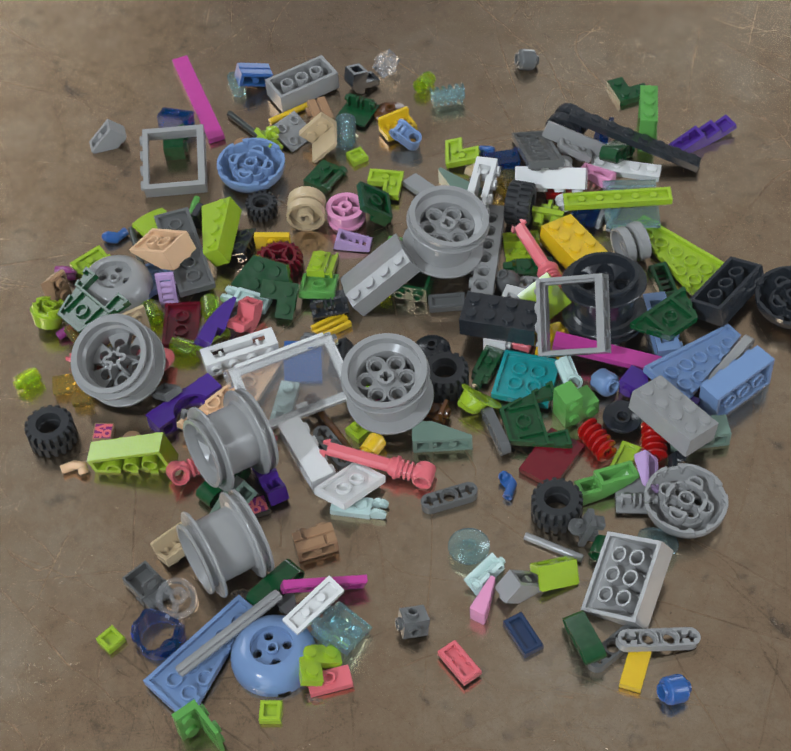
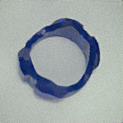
M144 609L131 626L132 641L137 644L142 655L151 660L169 658L185 641L186 631L184 624L157 609ZM166 622L175 626L173 636L170 639L164 640L156 650H147L141 642L142 636L151 625Z

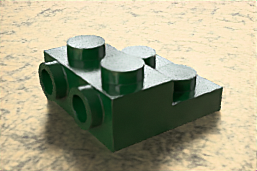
M360 181L356 185L360 210L370 214V221L385 227L393 218L389 193Z

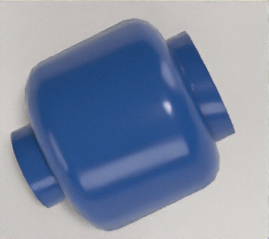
M681 674L662 677L657 685L659 699L665 704L672 706L689 700L692 691L690 681Z

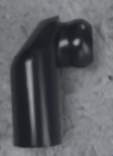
M678 450L673 452L668 457V467L683 463L689 455L685 457Z

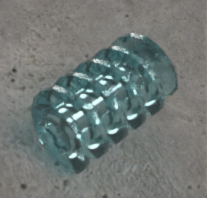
M463 82L460 84V87L457 83L454 84L453 88L449 84L447 90L444 85L441 86V90L435 87L434 92L432 88L429 89L431 102L435 108H437L438 103L443 107L444 102L450 106L451 101H453L454 105H456L457 100L463 104L465 99Z
M340 114L335 119L337 123L336 147L341 150H349L355 142L356 118L352 114Z

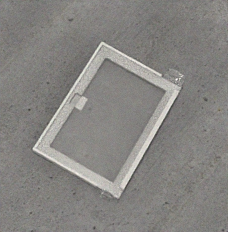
M330 332L319 333L222 371L228 389L235 388L236 390L243 388L255 398L265 413L272 430L278 428V425L298 416L302 419L346 402V395L341 385L343 360L336 347L339 342L336 334L331 335Z

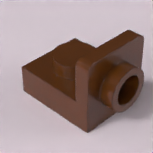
M445 399L443 404L433 402L429 413L423 420L443 425L445 420L449 419L451 415L449 400Z

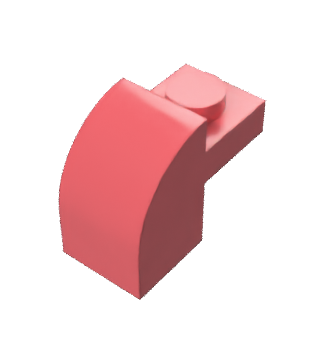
M249 296L239 300L237 315L228 320L227 327L239 333H253L261 318L263 301Z

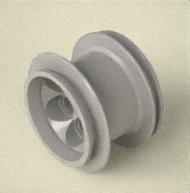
M449 185L430 187L416 195L407 211L406 222L408 228L403 235L402 242L421 272L429 276L448 279L461 277L473 271L482 259V243L489 232V215L484 203L473 193L463 188Z
M393 333L372 335L354 345L343 361L341 385L346 395L347 407L352 418L362 428L377 434H398L418 425L429 413L434 399V389L430 379V366L422 349L411 339Z
M243 388L227 391L223 399L224 408L208 415L196 407H191L187 413V420L183 423L185 442L198 471L210 486L214 488L219 487L226 492L234 487V474L249 467H252L260 474H267L270 469L276 468L279 462L277 442L271 425L255 398Z
M235 489L229 490L228 494L221 492L219 495L221 508L196 521L189 513L183 511L181 513L182 524L176 526L180 544L196 577L209 594L216 591L223 598L228 595L226 581L249 569H252L259 577L264 578L266 573L273 571L275 567L269 543L255 514L246 500Z

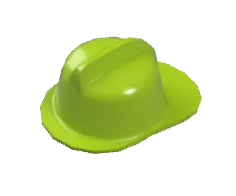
M462 384L464 390L457 404L466 412L478 414L481 413V409L488 406L496 409L502 407L497 400L474 390L466 384Z

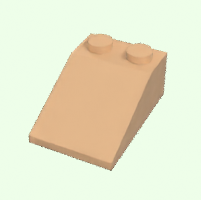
M152 228L129 250L131 253L160 269L175 270L185 259L191 256L196 247L187 231Z

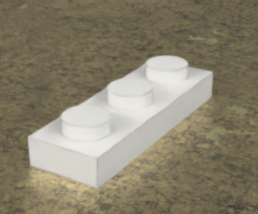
M329 575L282 619L283 623L296 635H299L344 593V589Z

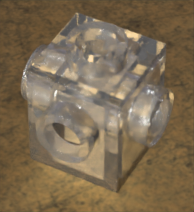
M388 49L375 57V63L372 68L382 78H385L396 72V66L400 59Z

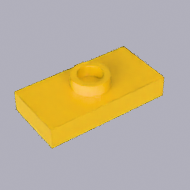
M254 232L256 249H261L262 246L266 247V243L272 244L273 240L275 242H279L280 239L282 242L288 240L291 243L290 232Z

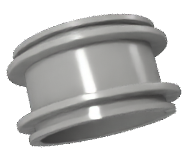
M124 314L105 315L92 321L77 337L71 353V371L77 385L89 396L113 407H128L146 399L159 385L165 370V351L159 337L137 319ZM135 335L136 338L134 339L133 343H131L132 336ZM111 342L112 347L108 348L107 345ZM141 349L140 354L136 356L137 351ZM97 366H103V367H104V368H101V369L97 370Z

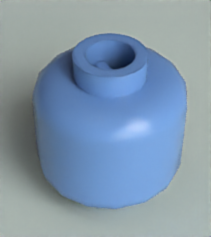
M601 368L592 374L590 386L595 392L608 397L618 391L619 378L611 371Z

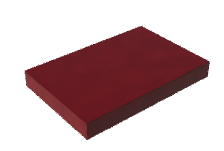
M201 301L165 303L162 345L164 348H197L194 341L201 327Z
M550 428L547 433L556 432L557 430ZM571 438L572 448L535 447L519 467V472L542 484L545 479L552 480L553 477L560 480L584 451L585 445Z

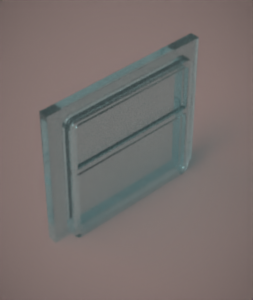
M656 179L602 181L603 191L656 188ZM659 205L604 208L606 229H613L618 226L625 227L627 223L633 221L641 222L645 228H661Z

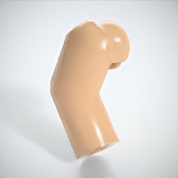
M73 460L60 465L62 474L78 470L79 475L89 472L88 464L84 461Z

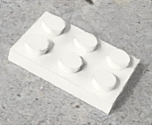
M351 463L314 488V495L346 510L384 484L385 475L367 466Z

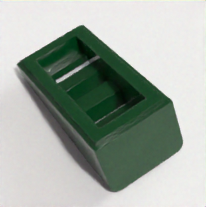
M666 261L648 266L646 272L657 292H663V290L670 288L672 291L665 292L666 297L678 290Z

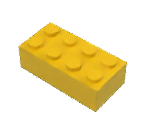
M572 214L541 226L540 243L565 269L585 255L596 252H608Z

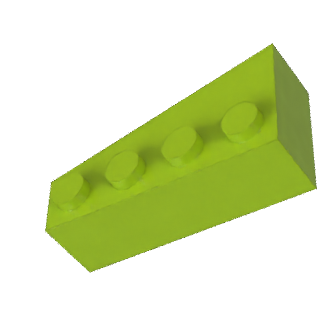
M231 197L219 199L202 206L203 254L215 267L230 263L242 210Z
M155 432L152 434L91 442L87 462L95 472L121 473V470L139 473V470H150L151 474H159V470L166 471V467L170 462L178 461L179 454L163 432Z

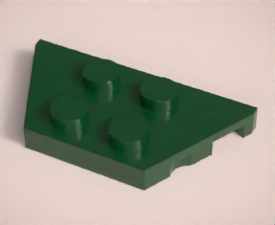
M253 255L231 282V285L260 293L262 279L292 283L289 264L260 255Z
M683 286L630 322V328L670 341L696 323L698 316L692 308V302L688 299L686 288Z

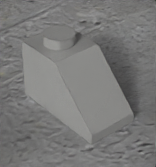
M107 119L89 141L92 153L117 149L127 137L124 126Z
M509 570L495 586L500 599L505 603L519 604L541 592L539 590L538 575L523 570Z

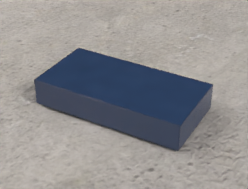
M522 611L503 620V626L524 658L544 649L543 643Z

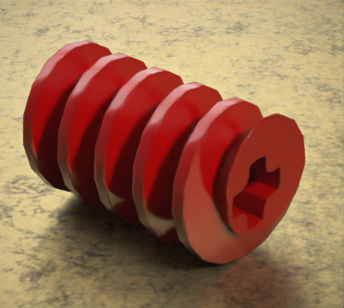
M596 418L588 419L578 428V437L587 445V448L591 450L599 462H605L616 454L617 448L614 447L616 442L611 440V436L606 434V430L602 429V425L597 423Z
M643 422L641 424L642 451L647 450L658 459L659 464L661 460L666 459L668 456L667 441L647 423Z

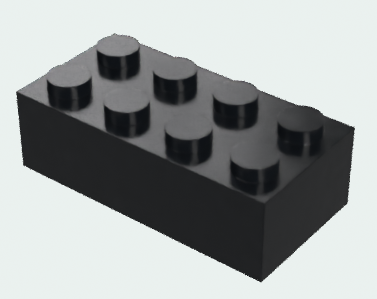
M730 256L690 298L692 308L696 311L698 319L724 327L755 294L757 282L764 275L763 266Z
M467 291L459 318L460 334L535 346L537 314L535 313L534 306L536 302Z

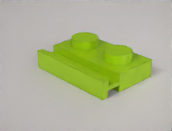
M322 250L313 251L306 270L307 276L325 278V275H328L330 278H333L339 261V253L336 252V255H333L331 252Z

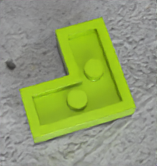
M462 137L445 140V164L447 169L473 164L477 156H480L479 146L463 149Z
M370 168L367 184L383 187L382 190L389 193L390 200L399 201L404 171Z
M311 644L304 647V656L299 657L300 686L323 685L322 668H335L342 665L340 645Z

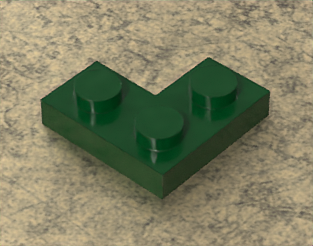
M623 77L607 81V87L619 106L638 102L640 85H645V83L629 87Z
M262 279L260 298L277 300L276 319L294 321L299 284Z

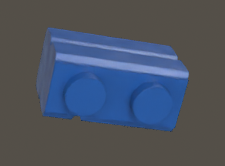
M237 63L235 78L238 86L266 87L265 80L273 76L267 63Z

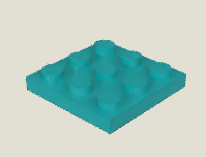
M505 350L491 392V398L512 402L519 397L523 398L531 394V391L536 388L544 387L545 383L552 381L555 387L558 377L555 361L558 359ZM550 401L538 403L539 408L548 409Z

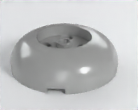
M112 255L96 261L89 267L99 277L86 290L90 295L105 306L119 292L131 303L129 307L118 314L143 305L149 299L151 289H153V279L149 269L140 260L127 255Z
M678 463L677 466L668 468L665 466L650 477L644 491V504L651 521L663 532L678 538L691 539L711 533L722 523L728 509V494L725 493L722 487L723 483L718 477L707 469L693 464ZM652 484L655 486L656 484L659 485L658 493L652 491ZM652 493L658 495V504H654V507L649 496ZM698 500L701 505H696L694 501Z

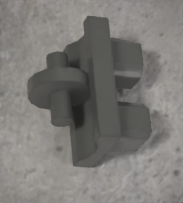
M591 508L587 509L582 519L573 518L568 523V529L571 534L579 536L578 546L584 547L587 541H594L595 537L599 535L598 530L603 531L606 527L605 517L595 515L594 509Z

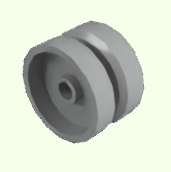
M633 221L627 223L625 227L618 226L611 230L610 240L614 253L627 256L635 262L636 260L643 261L650 258L652 252L651 242L641 222Z

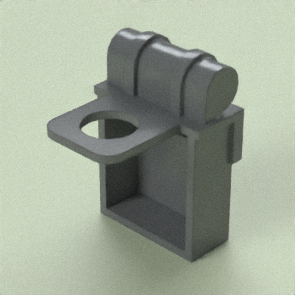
M146 561L122 578L124 585L136 596V599L142 606H146L149 611L159 607V604L169 599L174 593L167 584L166 579H163Z

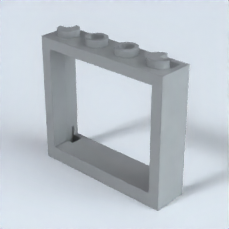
M203 124L142 129V136H140V145L143 146V151H140V159L143 161V166H140L141 176H143L141 190L145 192L147 198L208 192L206 132ZM197 137L198 180L150 184L149 141Z
M598 273L536 279V289H534L536 303L534 310L537 314L535 331L538 335V342H536L538 356L556 357L611 353L609 275ZM595 282L597 347L550 350L548 286Z

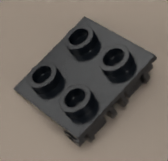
M256 228L237 231L231 256H236L240 263L247 261L253 249Z
M338 290L336 297H333V299L331 297L330 299H310L313 320L350 313L344 290Z

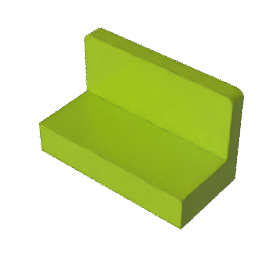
M562 556L529 563L530 572L538 575L539 590L542 592L579 584L577 559L573 557Z

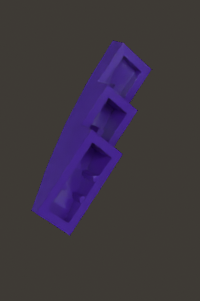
M725 114L717 121L713 122L710 120L700 128L694 126L668 145L691 153L721 139L735 130L737 126Z

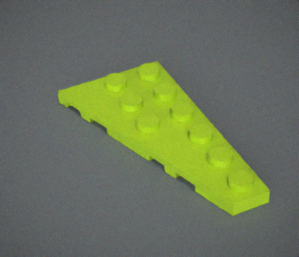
M643 215L638 220L643 224L649 235L652 253L660 262L666 261L671 274L686 288V291L691 296L723 265L724 262L650 218Z

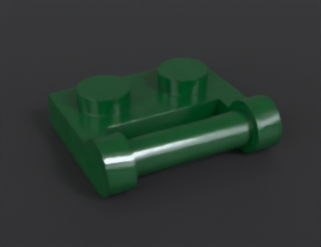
M323 159L303 179V183L305 186L317 188L323 194H328L332 186L341 177H344L348 170L345 166H337Z

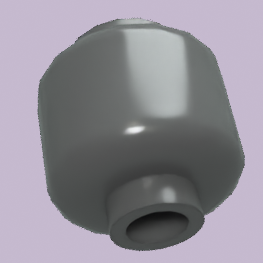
M520 49L518 53H515L514 64L520 70L532 71L539 64V56L533 49Z

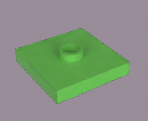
M304 273L298 297L304 299H330L331 297L333 299V297H336L339 274H334L333 278L325 275L324 278L307 276V273Z

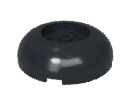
M791 266L777 267L766 272L758 280L755 289V301L760 313L772 324L785 329H791Z

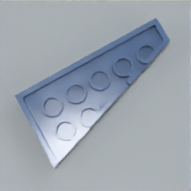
M726 324L724 327H720L644 366L643 372L651 380L662 375L691 399L700 388L702 382L708 379L714 369L739 342L741 334L729 324Z
M240 595L236 596L143 680L144 684L174 712L193 699L200 705L230 654L237 635L184 677L177 673L175 667L253 606Z

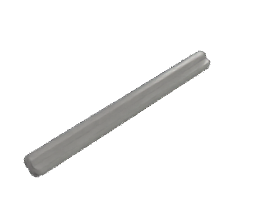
M273 590L175 667L177 673L184 677L248 625L283 599L281 593Z

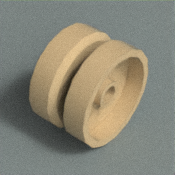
M301 186L289 193L286 212L288 223L302 231H312L321 227L325 221V195L317 188L310 186Z

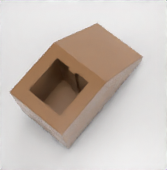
M63 269L55 272L41 283L44 295L51 296L50 300L59 302L62 299L65 301L68 294H72Z

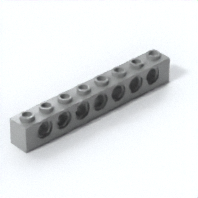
M489 205V232L482 243V259L479 265L471 271L473 277L469 278L470 292L495 295L502 233L505 223L504 206Z

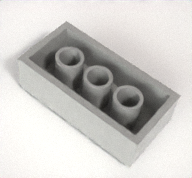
M322 55L265 80L267 95L282 113L308 100L315 99L340 88L338 72Z
M662 375L632 391L628 408L685 457L714 439L719 423Z

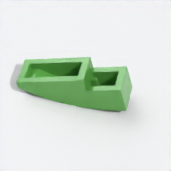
M630 460L594 470L593 476L576 480L574 485H577L579 491H582L584 506L623 489L638 479L640 475Z

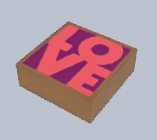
M95 423L92 441L113 439L115 432L114 423Z

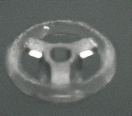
M168 579L157 589V607L168 618H185L197 606V591L185 579ZM172 584H180L185 586L188 589V591H186L182 587H175L173 589H170L168 586ZM163 592L169 596L170 601L173 603L171 611L167 610L163 605ZM174 595H179L181 599L176 600ZM191 597L190 606L185 611L178 613L179 605Z

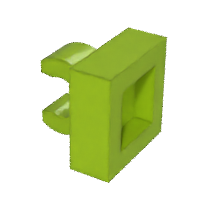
M355 421L345 428V433L358 444L365 440L370 433H373L362 428Z

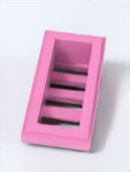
M586 162L581 166V168H588V180L601 188L611 190L615 185L616 172Z
M494 576L489 577L470 606V619L482 625L487 620L495 592Z

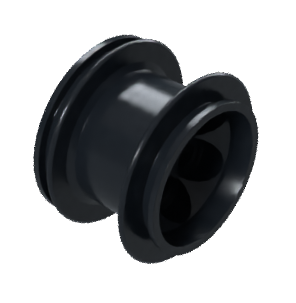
M614 252L591 253L570 264L563 272L562 277L598 273L609 275L611 344H619L635 337L639 331L631 329L630 322L647 311L644 299L641 297L648 284L645 270L627 256ZM595 282L561 285L565 295L572 301L570 305L562 310L565 327L571 335L597 341Z

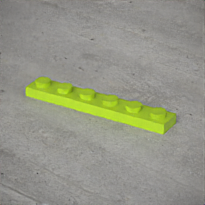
M670 187L563 193L564 211L669 205L673 202Z

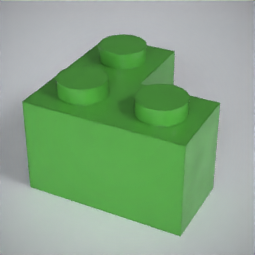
M570 380L554 388L553 413L564 428H567L599 413V400L588 385L577 389Z

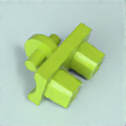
M267 126L266 130L262 131L256 127L254 130L258 135L256 138L268 139L276 143L282 151L284 146L277 140L280 132L277 126Z
M551 199L548 204L542 203L541 207L533 206V225L541 227L544 220L552 222L564 217V211L559 210V206L553 205L554 200Z

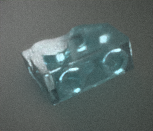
M338 601L334 606L330 605L324 611L322 618L318 616L311 625L313 630L310 634L325 647L332 644L344 655L348 656L370 633L373 627L341 601Z

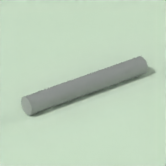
M528 532L525 533L524 540L560 555L573 557L580 563L584 559L583 554Z

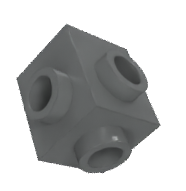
M424 605L399 608L398 618H395V626L397 631L401 632L403 639L428 635L430 618Z

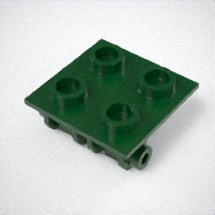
M349 93L345 95L344 99L347 102L335 119L365 127L380 105L374 99L361 98L360 95L357 96Z

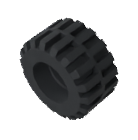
M520 180L511 181L504 203V220L506 224L518 225L521 223L520 219L527 221L526 226L530 224L533 217L532 207L535 206L536 202L535 183Z
M443 350L439 351V353L434 352L432 356H427L426 358L430 366V379L434 389V401L442 400L444 402L447 399L452 402L455 398L459 399L464 390L462 384L469 386V368L463 356L459 357L458 353L455 352L453 354L449 350L447 352ZM441 375H450V377H447V378H441V377H438V376H441Z
M48 405L44 408L42 406L40 410H34L32 412L33 415L27 417L28 421H25L24 431L31 448L39 456L43 457L46 455L47 458H51L54 455V457H58L61 453H67V449L71 450L73 448L72 444L76 443L78 432L70 411H67L65 407ZM56 429V430L53 431V432L46 433V432H48L49 430Z
M553 477L552 480L545 479L543 484L539 483L537 488H534L531 495V516H533L534 523H537L540 529L544 528V531L548 533L553 531V534H558L561 531L563 534L566 533L571 519H582L583 494L582 491H579L577 485L573 486L572 481L569 480L567 482L565 478L558 480L556 477ZM558 502L566 505V507L555 509L549 507L548 504Z

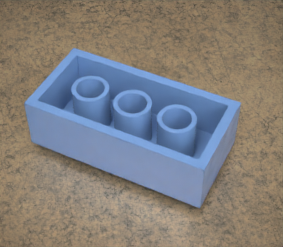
M758 345L751 350L748 349L739 359H734L725 369H720L711 379H706L700 385L699 407L710 416L727 415L770 384L775 359Z

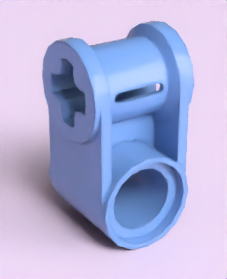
M399 119L394 129L389 131L390 136L408 150L414 151L419 148L422 139L421 133L404 119Z

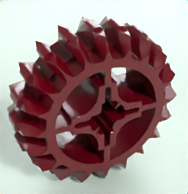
M281 239L279 242H275L273 240L272 244L266 243V247L262 246L261 250L257 251V255L289 264L291 280H293V276H298V273L302 271L304 264L303 253L294 242L289 243L288 240L282 242Z

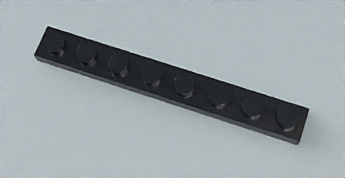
M572 107L568 117V121L691 171L697 172L700 166L701 158L696 154L670 146L661 140H656L646 134L633 131L629 127H623L614 121H609L601 118L599 115L586 112L582 108Z

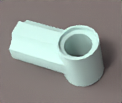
M564 356L556 360L555 365L562 382L566 383L571 380L572 383L578 385L577 389L582 387L583 380L578 375L571 356Z

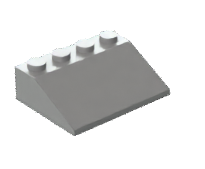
M394 234L343 275L340 280L351 306L362 316H365L421 270L399 236Z
M608 531L581 610L621 625L628 624L637 629H647L673 550L663 541Z

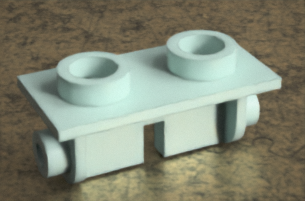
M492 552L463 580L477 596L490 576L496 578L505 569L504 564L506 561L501 556L497 558Z

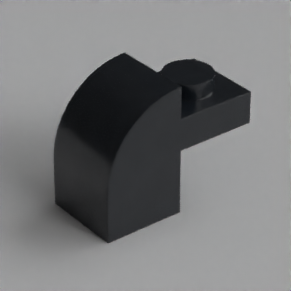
M360 63L345 66L344 80L356 93L365 94V88L379 85L380 79L372 71H367Z

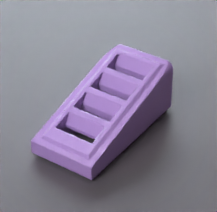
M339 228L333 249L369 252L373 238Z
M155 273L161 307L164 308L165 303H179V293L174 273Z
M643 450L634 454V459L642 484L646 487L650 477L658 471V459L647 450ZM654 484L651 485L654 493H658V484L656 486Z

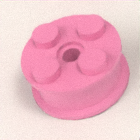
M354 193L336 194L326 204L327 221L334 230L338 231L340 228L347 231H357L365 222L366 215L360 210L358 195Z

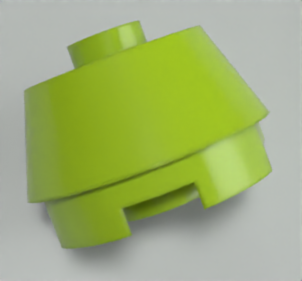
M42 296L36 298L35 303L32 302L30 312L34 324L38 328L54 330L62 325L64 320L57 314L64 303L62 299L58 302L50 300L51 296Z

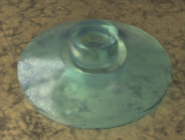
M644 528L637 535V537L663 541L673 550V554L679 548L678 540L659 528Z
M464 528L456 531L448 542L450 556L458 563L473 565L483 561L490 550L488 537L482 531L474 528Z

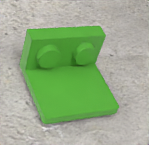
M193 699L171 715L177 732L183 741L195 736L202 728L218 750L225 751L223 746L225 739L220 733L222 730L215 720L211 722L208 717L209 712L203 704L198 705Z

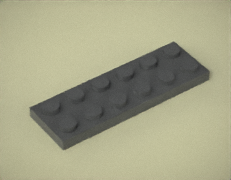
M544 130L512 133V140L528 169L540 171L541 168L557 170L559 167H564V159L552 140L542 136Z
M188 207L155 215L154 220L157 229L187 231L196 247L189 258L185 259L177 269L172 270L180 297L216 288Z

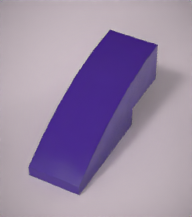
M233 296L225 301L213 312L198 332L194 344L203 348L209 347L213 342L215 334L220 336L225 331L237 299Z
M250 467L257 484L271 507L290 499L286 485L279 477L276 468L270 469L267 474H260Z

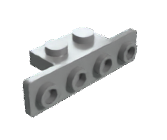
M548 121L542 133L543 137L557 142V150L561 154L573 156L580 162L585 161L589 163L593 156L599 157L600 149L605 144L552 121Z

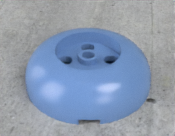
M264 138L242 139L243 142L228 145L218 156L217 171L221 180L229 188L242 193H257L259 190L264 191L272 187L279 181L285 169V156L276 143Z
M267 615L258 618L237 635L232 645L231 666L234 676L246 690L256 695L278 697V694L289 691L293 692L301 687L299 680V657L304 656L303 650L305 646L316 645L308 628L299 635H296L283 623L282 619L285 615ZM268 637H273L272 640H265ZM285 644L286 646L291 647V648H290V649H284V648H283V645ZM259 652L262 653V656H261V657L255 658V657L258 656V653H259Z

